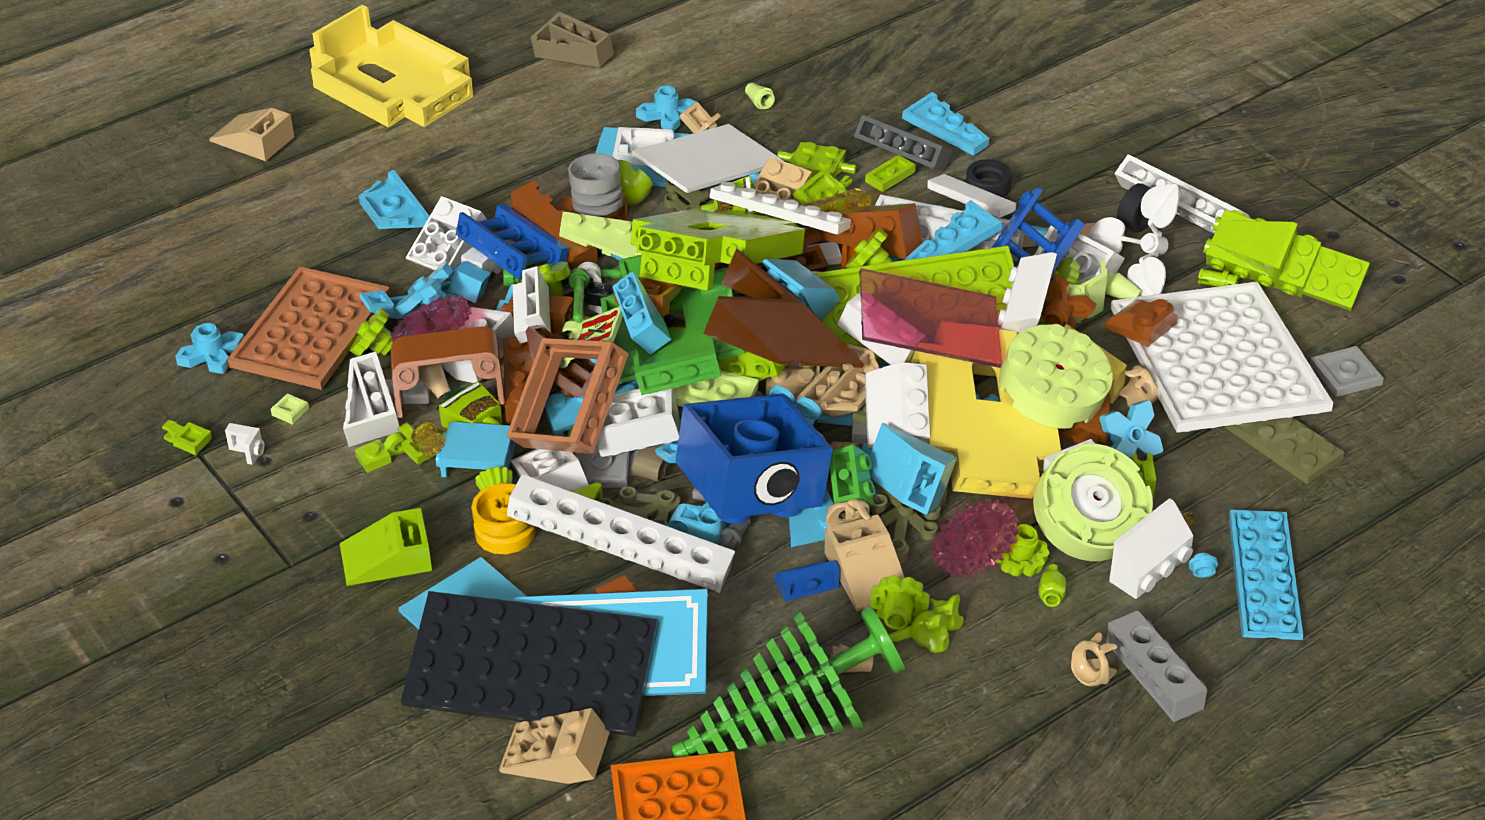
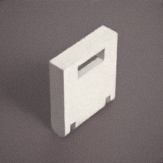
M618 127L613 157L617 160L627 161L631 165L647 166L632 155V150L674 139V131L671 129ZM625 144H631V145H630V150H629V152H628V145H625Z

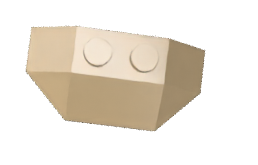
M848 344L847 347L864 363L863 368H854L849 363L841 364L840 367H826L796 397V401L800 397H807L820 407L823 415L834 418L858 411L866 403L865 374L879 369L873 351Z

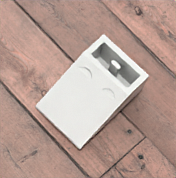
M441 196L407 254L406 259L434 271L446 262L453 269V267L462 262L461 256L472 248L471 245L455 235L459 213L464 212L477 222L487 220L486 217L479 210Z

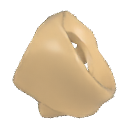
M1136 365L1131 371L1124 372L1126 376L1130 377V381L1118 394L1126 398L1129 408L1131 404L1142 400L1151 401V404L1159 400L1158 387L1147 369Z
M858 499L832 504L826 510V525L830 528L863 518L870 520V507L865 501Z
M1100 632L1096 633L1090 641L1084 640L1079 642L1072 652V672L1082 684L1090 687L1108 684L1109 680L1117 672L1116 669L1109 668L1108 661L1104 655L1111 650L1117 649V645L1111 643L1099 645L1102 640ZM1086 651H1093L1098 659H1086Z

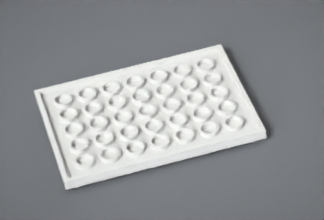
M1258 282L1112 300L1111 310L1114 315L1135 299L1144 300L1149 303L1157 299H1164L1173 305V313L1178 315L1177 324L1149 347L1129 338L1127 340L1142 368L1149 371L1153 381L1156 383L1158 398L1176 432H1188L1191 430L1332 411L1333 401Z

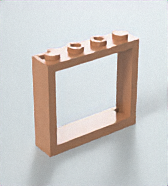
M542 338L506 437L524 448L593 454L629 353L613 342ZM562 357L597 359L570 437L535 434Z

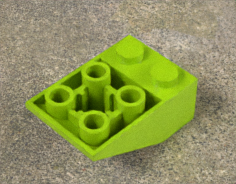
M421 508L393 512L340 543L347 586L432 571L429 545Z

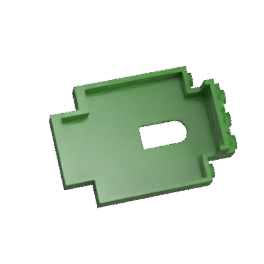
M642 254L619 260L623 278L632 271L635 272L637 277H640ZM728 268L714 271L712 290L707 291L684 286L676 297L670 301V310L680 309L684 311L686 329L670 332L671 340L651 355L631 339L624 317L622 318L613 343L629 353L619 383L637 379L641 396L721 377L719 359L745 353V350L703 334L718 296L735 297L733 289L721 285ZM614 295L601 298L602 313L619 307L615 303Z

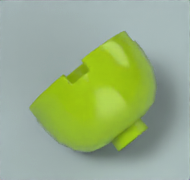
M618 160L623 197L627 198V206L638 205L649 195L653 183L640 168L635 171L630 168L631 163Z

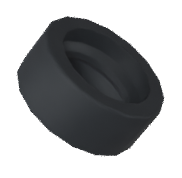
M984 159L973 162L967 168L966 183L1002 198L1010 192L1012 172L1005 163L998 160ZM988 177L997 179L999 181L984 182L979 179Z
M1137 183L1130 187L1121 199L1117 212V219L1121 220L1126 228L1134 232H1142L1149 226V218L1142 215L1141 202L1143 196L1151 187L1143 183Z

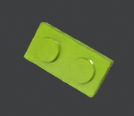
M897 155L865 175V182L884 192L915 173L916 164Z

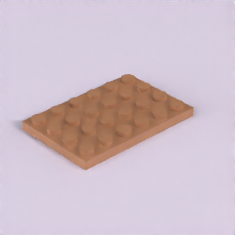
M299 266L228 357V367L322 390L350 352L349 350L358 336L356 331L360 325L374 315L359 298L360 293L384 290L389 297L391 295L390 287Z

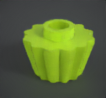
M500 466L488 468L486 471H481L480 475L475 477L476 485L481 491L491 485L500 483L512 484V470H508L507 467L501 468Z

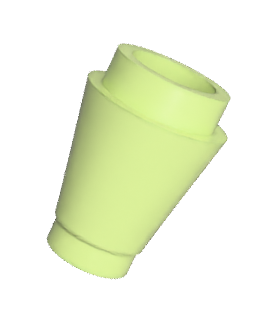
M750 83L746 86V94L758 109H768L773 105L775 97L770 88L755 83Z
M1111 272L1107 276L1106 295L1119 299L1140 297L1142 290L1138 289L1119 272L1117 274Z

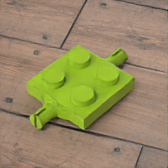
M801 142L795 152L779 151L777 154L784 162H789V164L812 171L813 177L824 168L833 178L841 172L855 175L857 169L856 164L843 163L846 159V150L838 149L834 146L826 147L812 142Z
M825 168L793 194L802 206H817L820 208V211L824 212L857 204L845 189L852 184V179L850 178L845 182L849 176H844L838 181Z

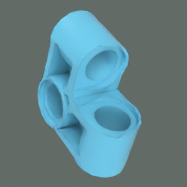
M707 502L703 506L683 503L677 506L667 527L717 544L721 538L722 530L728 528L730 523L719 519Z

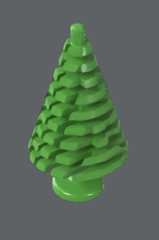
M869 605L861 612L870 636L829 660L822 647L818 645L817 638L810 626L807 625L803 614L798 610L792 617L818 666L811 668L806 657L803 656L797 641L785 624L779 631L799 666L802 675L795 679L772 638L766 646L787 684L778 687L759 652L753 660L770 693L762 696L749 670L745 667L740 675L754 702L747 705L734 681H732L727 690L738 711L731 715L719 695L713 703L722 720L715 724L706 709L700 716L706 731L699 734L695 725L692 724L687 730L690 738L672 746L674 757H687L695 752H698L699 755L710 754L706 744L712 741L719 753L730 752L723 739L729 733L739 751L747 750L749 748L739 730L744 725L747 726L758 747L768 746L755 721L762 716L778 744L785 743L787 740L771 712L778 707L797 740L807 739L787 703L793 699L797 701L815 736H824L826 734L804 695L809 690L812 691L835 733L845 732L821 687V684L825 682L828 683L831 691L835 694L840 707L848 717L854 730L864 728L857 712H855L850 698L840 684L838 675L876 654H882L894 673H901L906 670L892 640L873 608Z

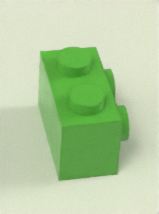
M855 445L832 450L830 474L834 504L858 499L865 501L869 507L874 506L873 496L875 495V488L870 480L871 460L867 453Z

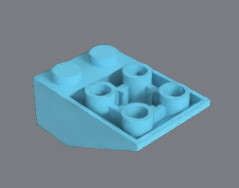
M779 259L763 260L768 270L766 273L801 301L820 321L840 300L834 288L799 262Z
M883 422L870 454L872 465L869 470L870 478L901 503L928 515L939 507L957 457Z

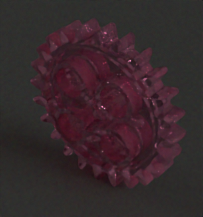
M449 294L445 298L440 296L435 301L432 299L429 304H421V308L413 309V313L405 315L404 320L398 321V326L394 327V332L391 333V340L394 342L397 338L403 336L458 330L457 328L464 326V321L469 319L468 315L471 314V308L463 296H458V294L453 297ZM428 317H430L435 326L434 330L431 329L427 321Z
M988 498L982 505L977 500L974 507L966 504L964 511L957 509L955 517L948 516L949 523L939 526L942 532L936 533L934 536L937 540L931 543L934 548L931 551L934 556L933 559L945 574L949 572L951 577L958 574L960 578H963L968 572L973 577L976 570H980L983 574L987 565L994 568V561L996 559L1004 560L1003 552L1012 551L1009 544L1017 542L1014 536L1020 533L1017 528L1020 523L1016 519L1015 513L1005 502L1001 504L996 499L992 503Z

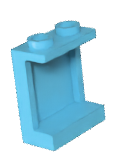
M450 422L447 432L442 434V450L437 451L436 467H440L441 477L447 478L450 467L486 470L500 466L501 468L507 467L509 470L516 443L506 437L510 426Z

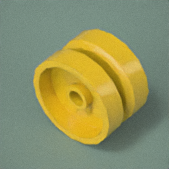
M500 483L491 485L481 490L473 499L471 508L476 541L484 550L494 554L519 552L528 547L535 538L536 526L507 516L509 498L516 486L515 484Z

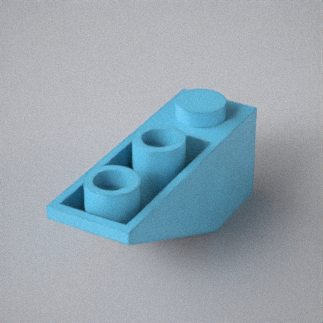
M632 271L612 286L631 339L651 355L671 340L663 318L635 272Z

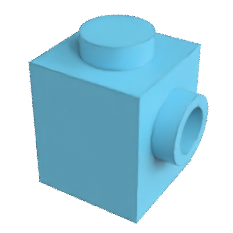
M463 261L457 268L453 267V272L448 277V281L451 282L448 291L476 303L484 294L491 273Z

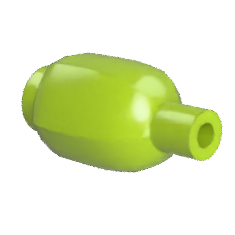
M1055 564L1049 565L1047 571L1043 572L1038 588L1039 597L1049 607L1059 605L1066 594V579L1059 572V568Z

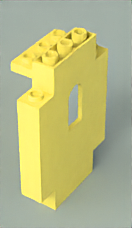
M364 5L355 8L313 33L314 47L309 50L314 88L388 128L405 117L426 127L473 97L472 78L470 77L469 60L467 57L394 20L379 29L371 27L369 8ZM365 64H376L396 76L382 83L358 69Z
M940 323L933 339L934 346L918 344L913 354L911 363L924 364L927 370L930 438L927 443L957 457L951 473L953 491L1032 499L1040 479L1039 474H1043L1045 457L1061 451L1058 428L1048 427L1026 418L1012 406L1014 400L1007 390L1006 392L1001 390L999 383L1000 367L1012 340L1017 335V331ZM973 374L997 377L1000 402L976 399Z

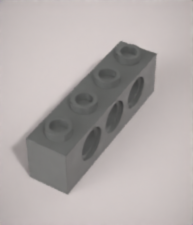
M865 115L861 116L853 136L942 172L945 171L953 150Z

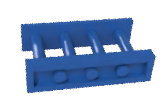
M1038 187L1032 191L1027 190L1018 201L1020 206L991 248L1009 246L1010 253L1019 260L1030 256L1010 239L1018 228L1042 247L1044 253L1052 252L1057 254L1052 270L1053 274L1085 224L1078 218L1070 222L1061 221L1037 201V198L1043 191ZM1030 209L1058 230V237L1055 241L1050 242L1023 220Z
M506 204L497 205L495 218L478 222L464 212L459 213L455 235L519 280L522 279V270H525L526 265L538 262L546 264L566 262L569 247ZM495 228V229H497L499 232H494V233H493V232L490 231L489 229ZM511 239L515 243L509 244L505 240ZM527 250L531 254L525 255L521 251Z

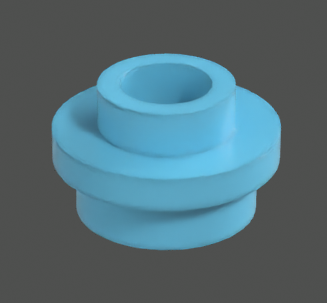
M1199 553L1189 561V569L1196 577L1206 578L1216 573L1218 566L1217 558L1208 553Z

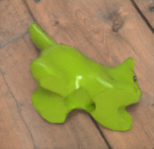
M954 594L948 601L930 599L932 609L921 612L912 620L910 626L889 634L892 642H898L913 638L920 647L929 649L931 653L946 651L949 646L948 632L960 629L964 622L963 616H960L958 613L960 596Z

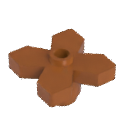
M1056 274L1050 279L1041 316H1043L1045 325L1059 324L1064 327L1068 324L1074 329L1077 324L1075 317L1086 319L1093 313L1096 303L1086 295L1070 296L1069 282L1061 275Z

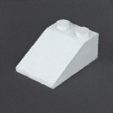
M535 449L511 460L519 478L524 474L568 491L589 485L579 460L572 452Z

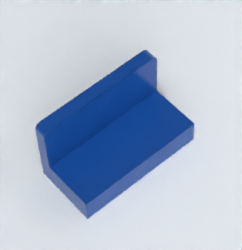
M836 560L831 562L824 561L776 573L774 580L784 601H789L838 589L839 566Z

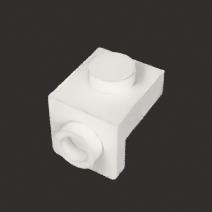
M229 423L225 429L229 450L244 452L247 464L254 465L258 456L263 454L265 446L261 438L260 428Z

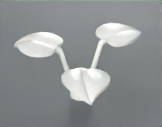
M1177 184L1156 186L1148 190L1142 198L1141 212L1144 217L1149 218L1148 225L1154 234L1148 233L1141 240L1123 236L1125 231L1124 223L1112 217L1099 220L1093 225L1088 234V238L1117 254L1122 250V241L1140 244L1143 251L1149 253L1139 259L1140 264L1132 265L1127 274V279L1138 289L1142 290L1140 297L1161 294L1165 283V266L1161 260L1155 257L1163 255L1167 251L1168 241L1165 237L1161 236L1162 232L1158 231L1156 227L1165 228L1176 215L1179 203V185Z

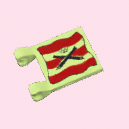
M619 306L584 320L581 323L567 321L562 331H572L569 336L570 340L614 342L623 314ZM562 357L559 368L567 367L570 360L574 358Z

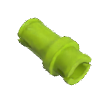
M1201 268L1198 276V284L1219 287L1239 284V281H1237L1239 280V275H1232L1229 271L1225 270L1222 273Z

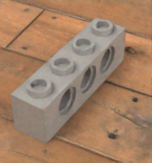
M1139 611L1108 623L1106 643L1117 645V649L1113 650V652L1173 722L1204 709L1207 694L1204 682L1193 674L1185 660L1179 658L1172 650L1169 642L1157 633L1153 624L1146 620Z

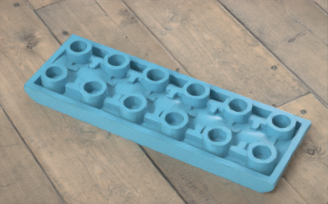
M1230 510L1229 525L1242 637H1274L1303 640L1287 512Z

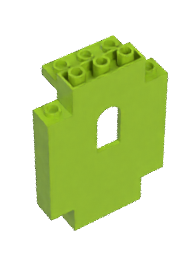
M690 209L633 219L631 245L637 246V253H642L640 277L708 291L713 289L715 263L730 264L736 248L755 264L762 263L764 259H780L802 254L805 228L796 227L797 223L785 219L735 210L712 212Z

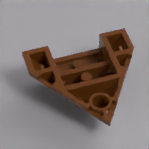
M539 325L529 326L525 331L532 363L542 338L570 340L569 335L560 332L554 335L545 327ZM574 358L570 360L567 367L558 368L554 383L562 387L561 391L571 398L582 397L586 393L596 364L590 359ZM619 383L616 389L620 388L623 383Z

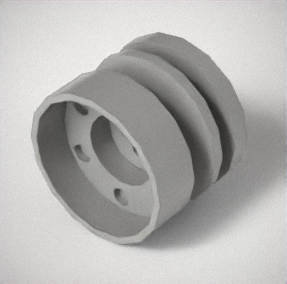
M593 153L576 158L570 163L568 175L572 188V205L575 211L584 215L603 216L617 211L622 206L621 174L617 159L607 154Z

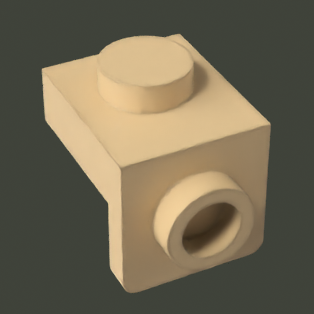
M696 101L679 117L693 133L716 128L718 125L715 122L721 116L717 113L711 118Z

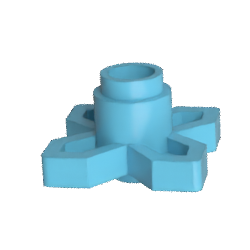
M661 86L654 94V103H643L636 108V118L646 122L661 119V128L675 131L681 126L679 116L696 101L689 98L678 100V93L674 87Z
M446 262L427 278L422 276L415 281L407 291L409 294L395 307L401 316L412 310L418 303L433 315L440 312L448 304L447 295L442 291L441 283L453 272L451 266Z
M212 323L197 325L190 334L193 345L181 347L176 354L177 365L191 368L206 361L209 372L224 374L228 369L227 359L229 356L227 354H231L244 338L243 333L233 331L221 335L220 330Z
M1142 400L1131 404L1127 417L1118 411H1111L1099 417L1103 432L1109 434L1110 440L1114 443L1111 448L1120 451L1131 460L1136 450L1144 456H1147V453H1151L1153 456L1163 452L1160 436L1146 430L1154 417L1151 401Z

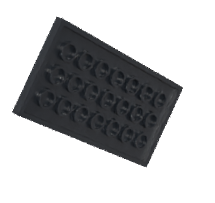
M428 591L401 703L407 707L520 722L540 721L544 717L592 708L610 734L636 737L659 622L654 618Z

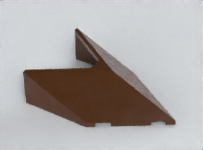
M736 248L721 285L753 298L718 296L703 334L779 365H789L790 361H801L803 366L840 367L841 364L849 363L854 368H863L864 363L801 301Z

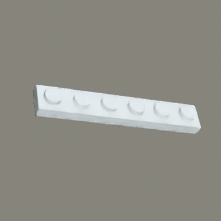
M722 182L721 185L710 190V198L837 235L850 229L851 219L842 217L841 213H827L820 211V208L817 206L799 205L798 201L781 200L774 194L756 193V190L753 188L735 187L734 183Z

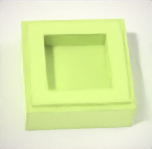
M287 393L271 408V414L293 425L309 410V404Z

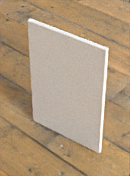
M730 124L632 150L634 157L686 193L760 172L769 157L784 161Z

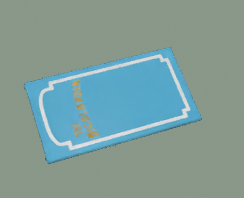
M707 589L515 597V602L657 619L659 627L644 696L706 694L709 597Z

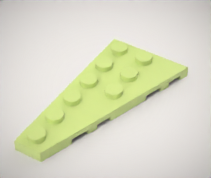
M563 212L560 237L585 247L592 245L602 249V253L608 256L614 254L624 259L642 254L636 252L637 246L631 245L633 222Z

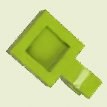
M168 420L162 426V429L168 431L164 435L166 441L194 455H197L212 439L211 431L190 422L183 427L172 420Z
M408 423L397 428L404 440L401 442L402 450L417 465L435 456L437 451H440V445L425 430L416 433Z
M395 432L389 435L383 444L378 439L355 449L356 458L365 471L369 473L392 463L391 456L404 453L401 443L404 440L399 432Z
M1133 453L1132 461L1140 468L1138 474L1145 486H1150L1152 499H1154L1156 475L1153 456L1151 453H1147L1146 461H1140L1137 459V454Z

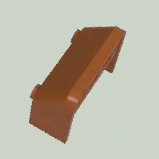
M481 326L397 338L391 346L392 382L397 418L406 417L402 390L411 389L418 383V366L472 359L473 371L478 377L482 379L496 378L499 405L505 404L498 338L495 331L489 327Z

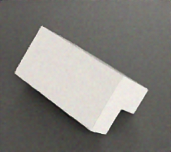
M538 267L522 270V283L513 285L514 334L520 343L528 342L525 331L529 326L539 325L551 332L549 287Z

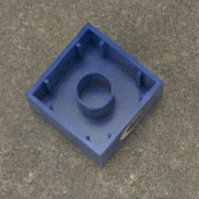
M784 394L683 404L675 462L692 482L694 488L700 492L715 511L719 519L728 523L739 524L746 522L751 515L772 513L780 517H793L799 513L800 509L822 507L833 448Z

